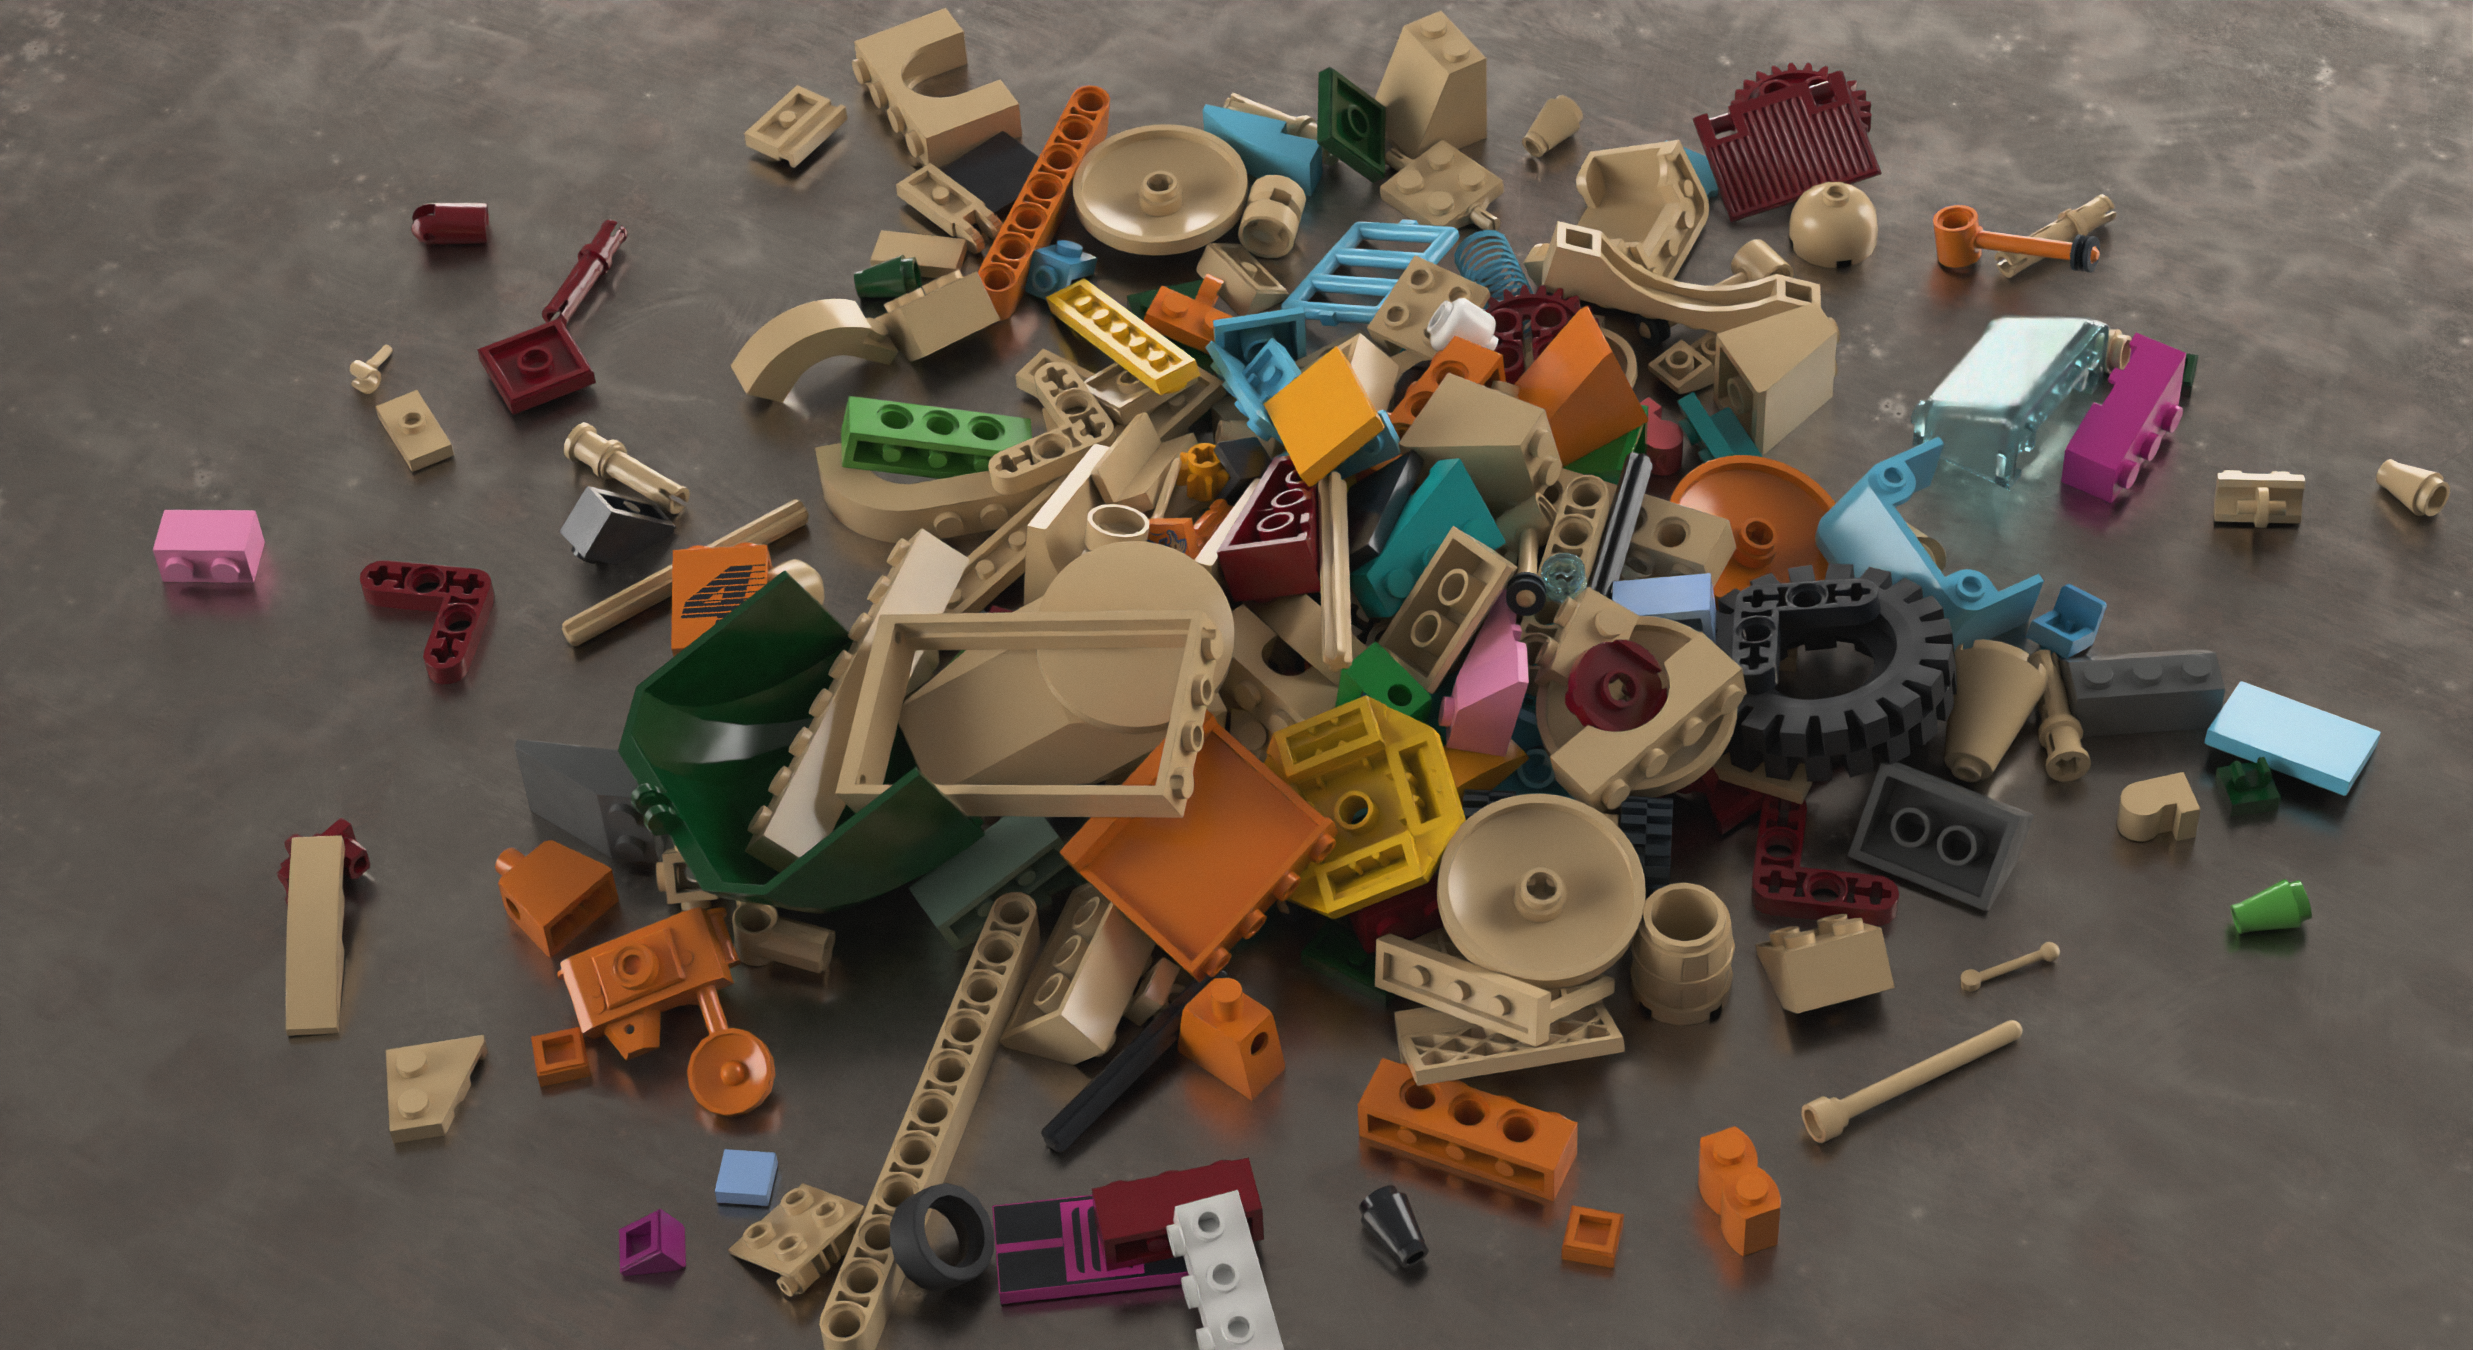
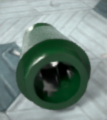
M902 254L863 269V271L855 272L854 284L859 298H898L922 288V278L917 259L915 257L906 258Z

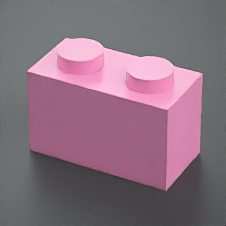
M164 510L153 553L163 582L254 583L265 541L255 510Z

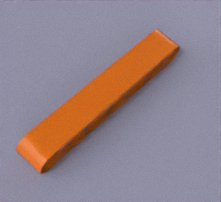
M1082 86L1072 94L978 271L1000 318L999 321L1010 318L1015 312L1026 291L1025 286L1034 250L1050 245L1073 201V178L1080 163L1087 153L1104 141L1107 136L1110 97L1104 89L1098 86Z

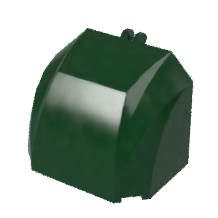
M786 570L782 571L636 686L618 752L639 785L635 787L631 794V803L639 813L644 815V825L655 836L669 834L703 891L727 900L759 903L784 909L824 914L857 907L937 868L985 836V831L981 827L984 824V820L981 816H967L919 771L901 729L897 725L883 785H892L857 813L846 804L832 833L781 873L745 852L753 836L752 833L747 831L750 822L763 805L768 807L774 796V794L768 791L772 780L783 766L789 767L794 757L793 754L788 752L790 745L803 727L809 728L814 719V716L808 713L813 701L823 688L829 690L834 680L833 677L828 675L831 666L843 650L849 651L854 641L848 637L849 631Z

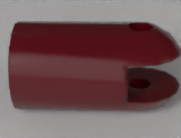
M427 203L419 206L413 212L411 231L422 243L488 244L486 227L489 225L487 203Z

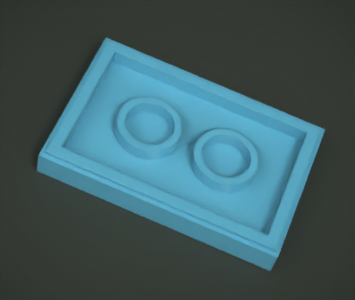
M2240 681L2208 728L2204 743L2257 763L2259 757H2265L2269 768L2346 796L2377 747L2381 732Z

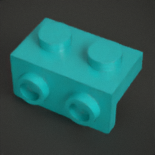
M1694 392L1677 401L1684 416V419L1679 421L1678 425L1690 446L1697 443L1701 448V451L1697 453L1702 464L1726 456L1751 455L1763 457L1731 408H1724L1709 416Z

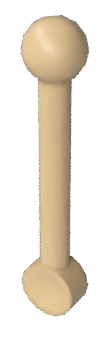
M2045 942L2038 951L1981 972L1973 969L1965 970L1961 974L1960 985L1964 990L1973 992L1978 990L1981 982L2040 960L2055 961L2060 955L2059 947L2053 942Z

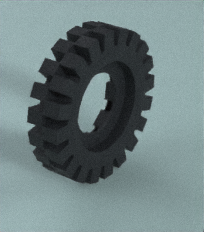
M1829 564L1824 580L1855 578L1853 564ZM1812 565L1788 568L1790 583L1815 581ZM1869 567L1860 579L1870 580L1877 585L1881 608L1877 618L1861 625L1781 630L1780 649L1781 662L1788 657L1787 650L1805 645V651L1837 648V642L1854 644L1855 651L1874 659L1873 671L1869 678L1850 693L1825 699H1794L1781 694L1774 688L1760 694L1746 693L1737 707V720L1734 732L1722 755L1730 752L1731 764L1750 773L1764 761L1766 777L1790 781L1799 763L1805 764L1807 782L1831 781L1833 762L1842 761L1851 778L1874 771L1872 752L1879 755L1889 765L1911 755L1909 740L1924 746L1938 733L1937 720L1947 721L1954 707L1953 695H1957L1953 635L1949 618L1944 619L1943 607L1932 595L1923 598L1922 587L1907 578H1903L1892 586L1891 572ZM1770 573L1751 580L1750 586L1777 584L1780 582ZM1736 588L1718 599L1719 612H1716V645L1731 659L1735 599L1737 594L1741 592ZM1802 603L1797 607H1812L1819 603ZM1756 636L1751 637L1746 641L1757 642L1765 640L1768 637ZM1752 662V670H1757L1761 663Z

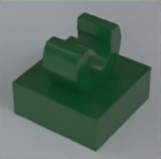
M2259 757L2257 763L2241 764L2240 761H2233L2230 766L2217 767L2215 782L2229 817L2278 810L2281 797L2265 757Z

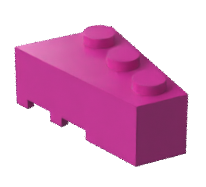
M2137 332L2129 343L2131 352L2128 364L2124 370L2115 367L2108 378V382L2114 384L2108 397L2102 405L2093 402L2065 448L2061 482L2109 503L2113 502L2123 488L2129 489L2133 485L2141 464L2144 460L2151 461L2159 449L2161 438L2166 432L2173 433L2183 414V408L2178 405L2186 353Z

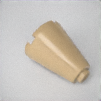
M1985 639L1974 640L1972 648L1963 649L1962 643L1956 647L1954 652L1957 673V695H1953L1954 707L1947 719L1944 761L1955 777L1967 782H1976L1992 775L2045 692L2049 679L2046 668L2041 663L2037 670L2027 662L2029 653L2003 642Z

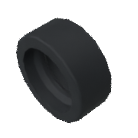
M943 1183L930 1186L909 1196L896 1208L890 1222V1245L896 1263L908 1279L923 1289L940 1292L955 1288L977 1278L988 1267L994 1252V1231L989 1215L977 1197L961 1186ZM929 1208L935 1209L944 1215L955 1229L959 1241V1259L954 1267L940 1260L929 1246L925 1234V1216Z

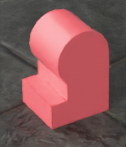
M1648 397L1640 402V404L1648 406L1647 455L1650 457V462L1653 465L1651 473L1661 476L1670 475L1677 472L1682 465L1683 431L1676 423L1661 420L1662 406Z

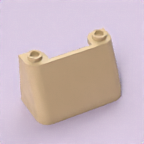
M1680 140L1592 151L1588 154L1577 174L1576 186L1578 192L1583 196L1588 206L1577 226L1601 231L1612 245L1632 262L1654 274L1674 280L1709 216V203L1706 192ZM1549 243L1536 244L1523 262L1529 277L1538 287L1542 285L1543 263L1550 245ZM1622 310V311L1629 312V313H1632V314H1638V313H1634V312Z

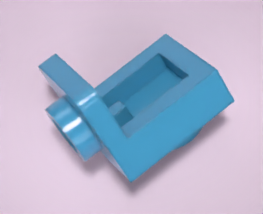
M1059 240L1055 245L1036 249L1033 252L1025 290L1029 294L1046 300L1047 296L1069 286L1071 280L1093 275L1098 258L1082 252L1083 247L1080 244L1067 240Z
M2067 584L2061 588L2054 609L2031 621L2026 638L2040 644L2041 650H2050L2051 654L2055 652L2058 658L2068 659L2093 645L2107 604L2105 601L2071 584Z

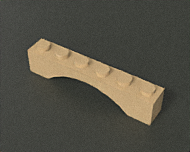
M1557 221L1543 263L1542 285L1546 286L1547 292L1554 294L1555 291L1562 288L1565 298L1577 295L1580 300L1596 303L1603 308H1617L1638 313L1648 319L1659 318L1676 322L1694 330L1705 329L1721 333L1817 302L1821 308L1820 284L1779 274L1753 282L1723 286H1703L1678 282L1654 274L1632 262L1616 249L1601 231Z

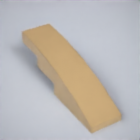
M342 835L292 838L286 939L287 1036L335 1034L339 1032L345 953L342 942L345 904L342 880L345 845Z

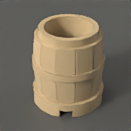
M1684 882L1669 884L1656 890L1645 900L1641 922L1637 934L1631 943L1633 963L1630 970V986L1633 999L1638 1005L1641 1001L1645 1007L1651 1010V1017L1660 1022L1679 1026L1700 1024L1710 1019V1012L1718 1009L1721 1004L1722 1009L1726 1006L1732 991L1733 972L1731 963L1735 952V944L1732 936L1730 913L1726 905L1714 892L1701 885Z

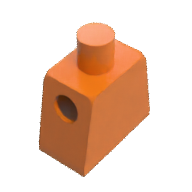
M553 840L544 841L527 856L513 847L508 848L500 854L495 864L496 872L502 875L498 886L504 909L530 939L550 958L619 901L613 871L610 867Z
M1215 978L1186 1004L1182 1012L1178 1052L1252 1101L1285 1070V1061L1273 1014L1268 1008L1243 993L1241 984L1232 978Z

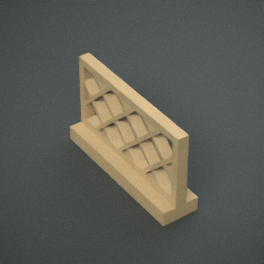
M1445 927L1433 930L1410 941L1390 933L1376 939L1375 987L1535 1047L1549 1041L1550 1023L1613 994L1615 991V979L1603 974L1570 987L1541 989L1472 964L1457 949Z
M1602 999L1550 1023L1549 1041L1537 1047L1431 1007L1394 1012L1401 1063L1408 1064L1417 1086L1625 1052L1623 1036L1604 1006Z

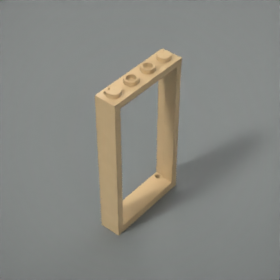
M1203 610L880 614L835 794L857 813L892 786L883 785L916 650L1185 648L1155 786L935 785L967 816L1183 818L1187 798L1191 797L1194 790L1193 769L1196 755L1202 749L1204 743L1203 722L1206 708L1213 700L1214 685L1212 680L1216 661L1223 653L1222 633Z

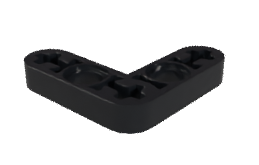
M1853 578L1761 584L1749 586L1739 592L1735 599L1732 660L1743 670L1746 692L1750 694L1765 693L1777 685L1780 669L1781 630L1867 624L1877 618L1881 610L1877 585L1867 579ZM1802 603H1819L1812 607H1797ZM1756 636L1768 637L1765 640L1757 642L1746 641L1747 639ZM1752 662L1761 663L1757 670H1752Z

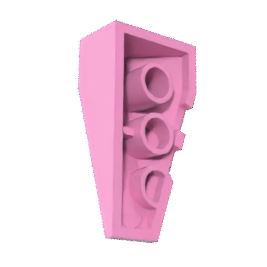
M1507 589L1502 591L1491 608L1456 678L1451 697L1443 696L1438 723L1439 726L1446 727L1447 748L1506 756L1529 684L1527 648L1525 643L1518 642L1521 638L1522 629L1520 625L1515 624L1517 614L1511 611L1507 605Z

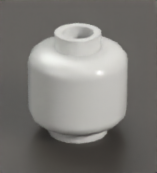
M1458 298L1452 303L1447 300L1444 301L1432 316L1427 327V332L1431 334L1430 344L1437 352L1444 350L1454 336L1492 351L1495 350L1499 340L1494 336L1496 321L1492 315L1465 298Z

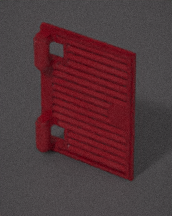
M1840 70L1828 74L1827 81L1810 87L1808 82L1805 81L1728 106V113L1709 119L1708 114L1705 113L1693 118V123L1731 223L1797 202L1805 191L1825 182L1853 184L1882 174L1843 71ZM1833 97L1836 99L1835 102L1819 107L1816 106L1817 102ZM1733 129L1736 130L1735 134L1720 139L1716 138L1718 134Z

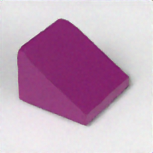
M659 1209L619 1229L620 1273L624 1276L675 1271L686 1266L685 1228L683 1224L662 1209Z

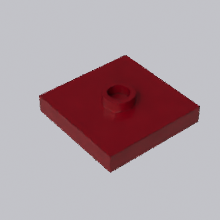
M560 318L477 349L481 364L513 415L596 383L594 371Z

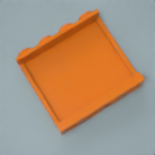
M1207 709L1203 722L1204 743L1202 749L1197 752L1193 769L1194 790L1191 797L1187 798L1183 818L1091 817L1059 851L1072 868L1199 983L1207 974L1210 977L1216 976L1227 965L1232 956L1229 951L1242 937L1247 940L1258 932L1266 921L1267 916L1264 913L1277 899L1283 902L1294 893L1302 880L1299 875L1312 861L1318 864L1330 854L1337 842L1334 837L1339 833L1332 819L1328 816L1325 818L1218 724L1214 715ZM1165 739L1122 785H1156Z

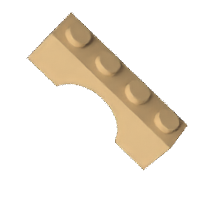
M1701 631L1664 662L1669 695L1662 710L1648 723L1628 731L1610 732L1587 725L1550 756L1556 781L1577 801L1601 813H1604L1607 809L1617 808L1626 800L1632 788L1644 778L1657 775L1665 767L1668 758L1684 745L1690 746L1703 735L1706 727L1721 714H1729L1738 707L1747 693L1742 668Z

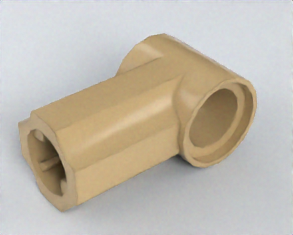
M744 902L735 909L732 917L734 944L741 962L750 966H762L776 961L816 973L826 971L835 944V931L778 916L774 906Z

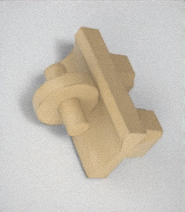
M2224 470L2223 473H2217L2214 521L2254 522L2256 528H2266L2268 523H2301L2302 498L2305 489L2304 475H2293L2289 472L2272 471L2270 474L2242 473V471Z

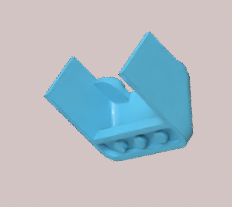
M1937 437L1874 465L1820 519L1815 534V542L1829 564H1853L1855 578H1860L1869 567L1891 572L1892 586L1903 578H1907L1921 586L1923 598L1932 595L1943 607L1944 619L1949 618L1955 652L1956 647L1962 643L1963 649L1972 648L1974 640H1990L2027 623L2044 580L2037 574L1998 592L1989 578L1976 570H1959L1946 577L1942 574L1895 508L1906 503L1913 493L1930 486L1944 446L1941 438Z

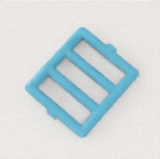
M1402 219L1399 224L1356 222L1281 304L1280 310L1303 307L1305 319L1320 320L1324 326H1337L1340 322L1370 324L1399 279L1332 275L1336 269L1342 265L1405 270L1415 255L1437 265L1458 241L1459 232L1454 227L1418 225L1417 220ZM1363 239L1432 243L1424 253L1355 249ZM1316 292L1385 296L1377 306L1308 302Z

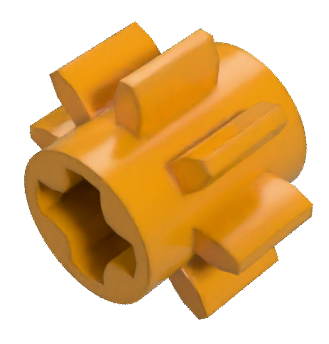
M1200 443L1191 447L1188 453H1180L1182 465L1176 485H1187V497H1192L1201 502L1213 501L1230 480V475L1213 450L1216 445Z

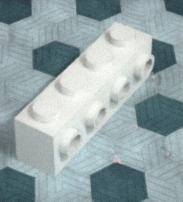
M1238 1190L1175 1206L1174 1224L1166 1226L1174 1257L1184 1256L1189 1275L1181 1277L1188 1308L1198 1307L1203 1323V1328L1196 1329L1199 1349L1284 1350Z

